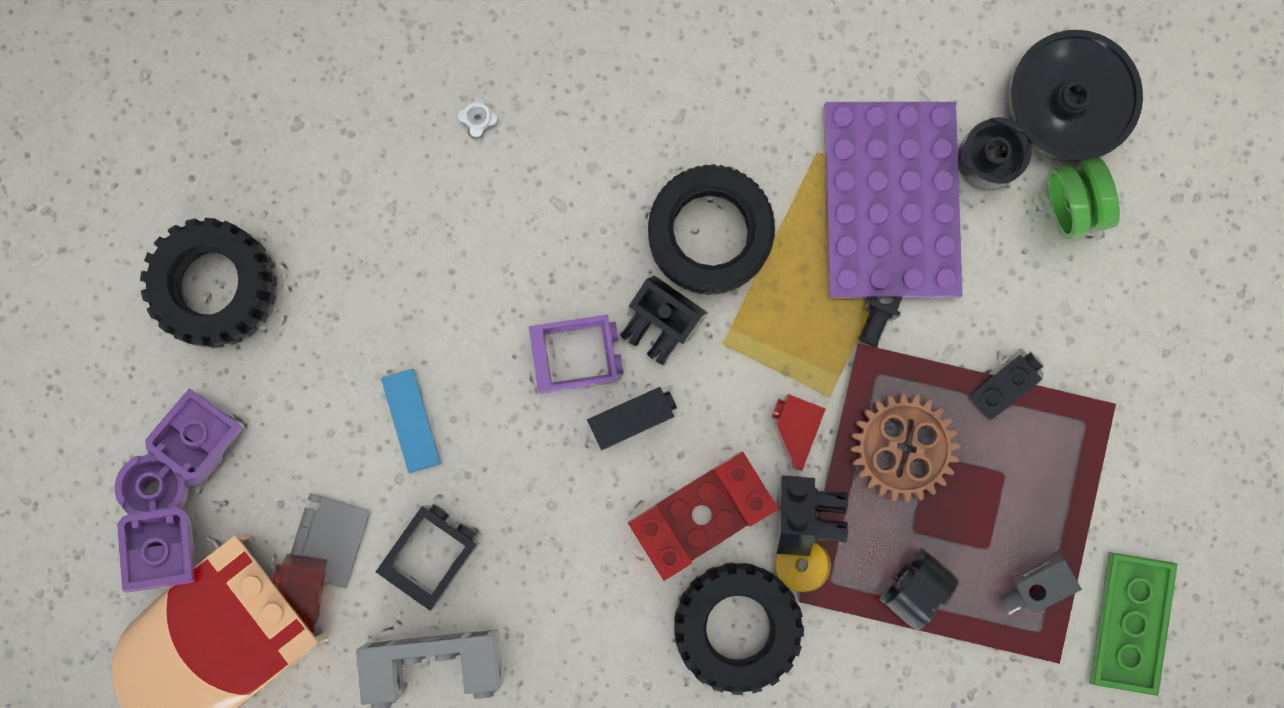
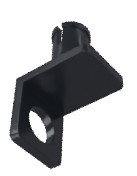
M866 298L862 308L867 310L869 315L858 340L870 346L878 347V342L887 321H893L900 316L901 312L897 310L902 298H895L890 304H882L877 298Z

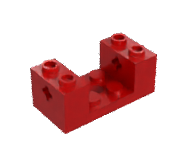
M741 451L628 521V525L659 575L665 581L691 565L692 560L743 528L753 526L779 508L748 458ZM699 505H705L711 511V519L703 525L695 523L692 518L694 508Z

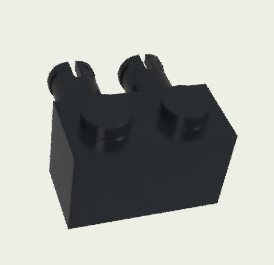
M654 275L645 280L629 304V307L635 311V314L620 333V336L624 340L631 337L629 343L638 346L640 340L653 323L662 329V333L647 352V355L653 359L661 351L656 362L665 365L679 342L684 344L692 338L708 312Z
M782 475L777 496V506L779 509L777 510L776 554L810 556L813 543H816V541L847 543L848 529L846 528H848V521L818 520L815 514L816 512L846 514L848 493L818 491V488H815V478Z

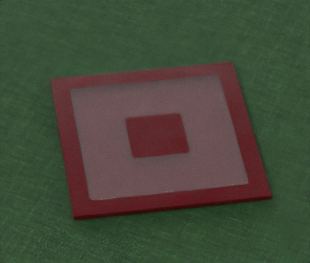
M858 343L824 492L848 493V498L846 499L848 500L847 513L819 512L818 520L848 521V528H846L848 529L847 543L816 541L826 549L830 557V574L820 588L811 592H801L799 602L914 629L879 600V597L890 584L894 585L896 582L892 576L900 565L904 562L910 565L909 562L915 553L923 548L958 578L959 584L945 605L940 604L934 611L937 615L919 631L1060 664L1075 594L1034 614L1031 613L1026 605L1010 615L999 596L1016 588L1013 577L1058 551L1065 559L1078 582L1116 404L1035 385L995 419L989 420L970 399V395L993 376L992 374ZM905 393L907 401L910 403L914 395H919L920 405H923L930 399L932 400L931 411L942 407L944 410L939 418L941 420L949 418L953 420L946 427L947 430L958 431L956 436L950 438L951 443L960 445V448L951 450V455L957 457L959 462H949L948 467L955 472L954 475L943 474L942 477L947 485L933 484L936 491L935 495H931L926 490H923L924 496L921 501L915 497L914 493H911L910 502H904L901 493H899L896 501H891L889 490L882 497L878 496L879 485L876 484L872 488H867L866 485L870 477L858 478L857 476L863 469V466L852 465V461L859 458V453L851 452L850 448L859 446V441L853 439L851 434H861L862 431L855 424L856 421L867 422L868 419L863 411L869 410L876 413L874 402L879 401L886 407L887 396H892L895 402L898 403L900 394ZM893 418L888 419L884 424L885 433L890 437H896L900 431L899 423ZM909 419L907 422L905 442L898 443L897 449L902 451L900 464L896 471L897 477L902 475L905 453H911L912 447L907 445L909 433L913 427L912 419ZM922 426L917 432V439L921 444L927 445L932 440V432L926 426ZM882 451L877 456V465L883 470L889 469L893 463L892 456L889 452ZM914 459L909 466L910 473L916 478L921 477L925 471L924 463L920 459ZM1036 584L1031 586L1029 592H1039L1042 585Z

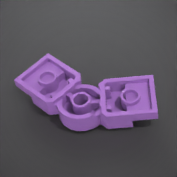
M190 388L145 439L148 455H139L130 459L123 465L116 477L115 496L118 503L128 514L123 516L117 523L122 591L125 593L195 582L192 552H195L192 519L182 509L188 499L189 487L205 483L224 460L223 453L242 432L243 428ZM153 482L159 483V489L156 493L145 495V489L149 484Z

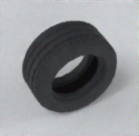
M711 164L689 168L685 172L682 171L667 182L658 193L651 207L648 221V240L654 261L666 277L679 287L690 290V292L704 293L706 295L723 294L741 287L760 271L773 247L775 218L773 217L774 212L771 203L768 202V197L751 177L748 178L747 174L741 173L737 169L733 170L732 167ZM705 196L724 198L736 205L745 218L748 230L746 245L741 253L727 263L714 266L700 264L687 257L678 246L673 230L674 221L682 207L696 198Z

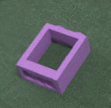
M608 315L529 326L538 393L542 394L618 382L617 375L623 374L621 354L614 355L612 342L619 341L616 322H609ZM602 327L608 374L552 382L545 335Z

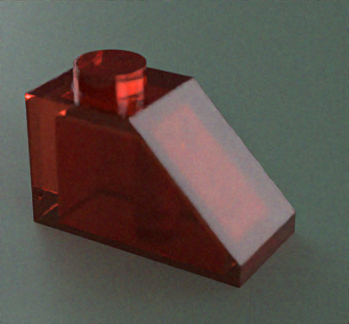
M287 554L283 563H277L274 584H279V591L314 634L319 619L327 560Z

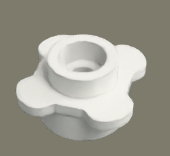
M482 98L474 99L473 103L458 113L459 121L469 127V132L473 137H480L484 129L489 125L493 126L497 123V115L488 110L486 102ZM480 115L481 119L475 120V116Z

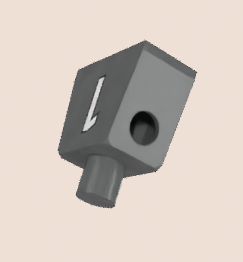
M1058 551L1013 577L1016 588L999 596L1009 615L1026 605L1031 613L1034 614L1081 591L1082 588L1065 559ZM1036 584L1042 585L1039 592H1029L1031 586Z

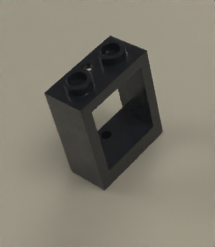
M433 504L431 508L427 505L421 506L376 570L378 575L429 611L435 608L480 544L474 539L477 534L472 529L462 523L458 527L447 520L449 514L436 504ZM425 518L465 546L434 592L394 564Z

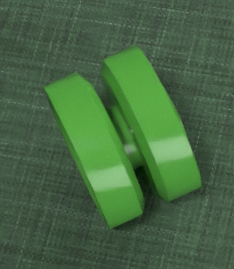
M1100 157L1078 162L1076 170L1071 165H1066L1049 171L1048 192L1056 222L1067 239L1088 235L1091 227L1096 231L1117 227L1120 218L1118 194L1110 170Z

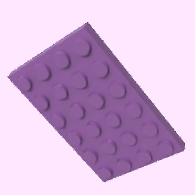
M825 102L829 298H960L963 296L956 102Z

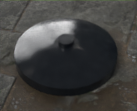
M1066 30L1041 39L1023 55L1015 67L1010 80L1008 102L1013 121L1024 129L1029 144L1035 150L1055 160L1081 162L1110 153L1129 137L1137 125L1141 114L1143 88L1136 65L1121 46L1106 36L1095 32Z

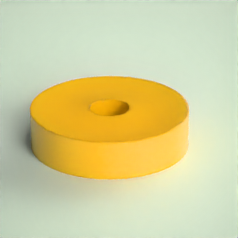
M818 542L813 543L810 556L778 554L775 563L778 578L789 589L796 592H811L820 588L826 582L831 569L830 557L826 549ZM801 559H805L808 563V568L803 572L798 567Z

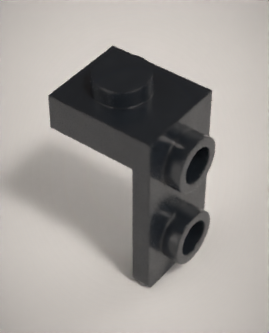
M1021 348L1011 357L1007 365L971 393L970 399L989 420H993L1043 380L1044 373L1041 368L1044 365L1032 351L1027 354Z

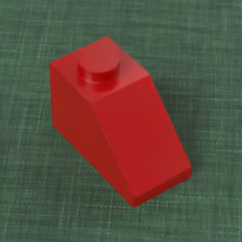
M788 394L785 396L784 401L781 399L777 400L771 417L776 419L774 428L792 468L803 471L826 408Z

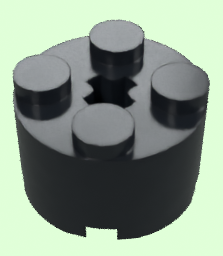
M1003 117L991 118L979 123L964 137L958 150V168L960 173L970 183L982 189L994 190L1007 186L1018 178L1030 163L1032 149L1025 135L1026 132L1015 121ZM992 148L997 150L996 156L999 158L996 160L991 157L992 153L989 152Z
M923 548L915 553L909 562L910 565L905 562L900 565L892 576L896 582L894 585L890 584L879 597V600L916 630L922 629L937 615L934 611L940 604L945 605L959 584L958 578Z

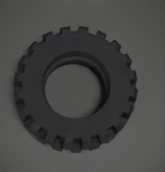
M205 217L204 221H199L196 218L186 220L183 227L178 225L172 226L167 229L170 235L166 238L159 236L153 243L158 247L154 254L149 252L146 254L144 262L149 263L147 271H141L140 281L146 283V289L141 290L142 300L149 303L150 307L147 308V312L152 319L159 322L158 327L165 333L173 335L175 339L196 346L220 348L224 344L234 345L242 342L241 337L253 335L258 330L256 325L260 321H266L270 315L266 310L269 304L274 305L276 295L272 294L274 286H277V276L272 274L271 269L274 267L271 257L266 255L264 252L266 249L251 234L230 222H222L216 218ZM207 253H219L229 258L234 263L238 274V286L233 299L224 309L214 314H200L193 311L187 306L182 294V280L186 269L195 259Z
M732 562L705 570L704 574L699 577L697 576L690 582V586L682 593L675 611L674 635L683 663L701 683H706L713 690L721 693L728 691L732 692V695H743V692L752 691L754 694L761 692L762 688L769 684L771 686L775 685L780 681V676L785 672L788 674L794 666L792 662L796 656L799 657L802 648L800 643L801 637H804V626L801 619L803 615L794 594L773 573L753 564ZM745 596L755 600L764 608L769 619L770 631L765 645L758 653L746 659H730L721 655L712 647L707 637L706 625L710 612L715 605L728 597Z

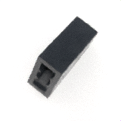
M658 387L587 419V422L601 451H604L674 418L672 411L677 409V406L670 391L663 393L661 387Z

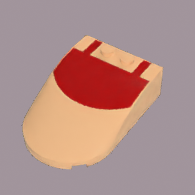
M247 533L234 535L194 567L195 582L174 585L168 588L125 629L116 645L112 658L111 677L113 689L122 708H239L327 639V636L324 633L316 637L312 634L245 547L244 543L251 539Z

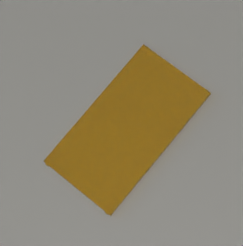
M817 152L774 238L771 252L763 267L757 273L723 345L820 392L823 396L830 397L863 330L869 312L862 308L866 298H829L825 155Z

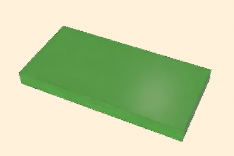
M1109 552L1089 684L1155 696L1159 695L1178 563Z

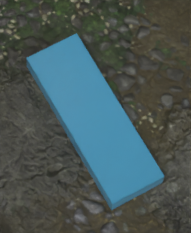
M414 369L382 377L381 381L408 473L442 464Z

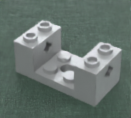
M499 629L365 643L356 649L361 705L371 704V708L392 707V703H396L405 693L402 665L421 663L422 659H426V656L435 655V661L456 659L459 653L461 654L464 694L473 693L474 699L493 697L494 693L499 691L504 683Z

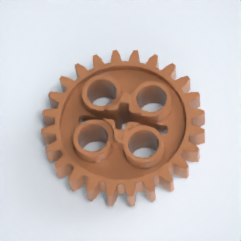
M905 393L900 394L898 403L895 402L892 396H887L886 407L879 401L874 402L876 413L864 410L863 413L868 421H856L855 423L862 430L861 434H851L853 439L859 441V446L850 448L851 452L859 453V458L852 461V465L863 466V469L857 475L858 478L869 476L870 479L866 487L872 488L876 484L879 485L877 495L881 497L889 490L891 501H896L899 493L902 494L904 502H910L911 493H914L918 500H923V490H926L931 495H935L936 491L933 484L937 483L940 486H946L947 484L942 475H954L955 473L948 467L949 462H959L957 457L951 455V450L960 448V445L951 443L950 438L958 434V431H948L946 428L953 420L951 418L944 420L939 418L944 410L942 407L931 411L932 400L930 399L923 405H920L919 395H914L910 403H908ZM890 418L895 419L900 425V431L896 437L888 436L884 430V424ZM909 419H912L913 427L907 440V445L912 447L911 453H905L902 475L897 477L896 471L902 457V451L897 449L898 443L905 442L907 422ZM922 426L928 427L932 432V440L927 445L921 444L917 439L918 429ZM882 451L889 452L893 459L891 467L887 470H883L877 465V456ZM914 459H920L925 465L924 474L918 478L914 477L909 470V466Z

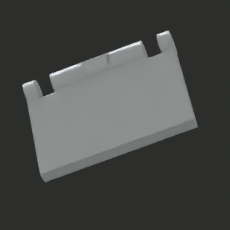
M310 493L308 500L320 503L321 505L319 511L305 507L290 556L303 559L301 567L287 563L285 570L346 588L370 511Z

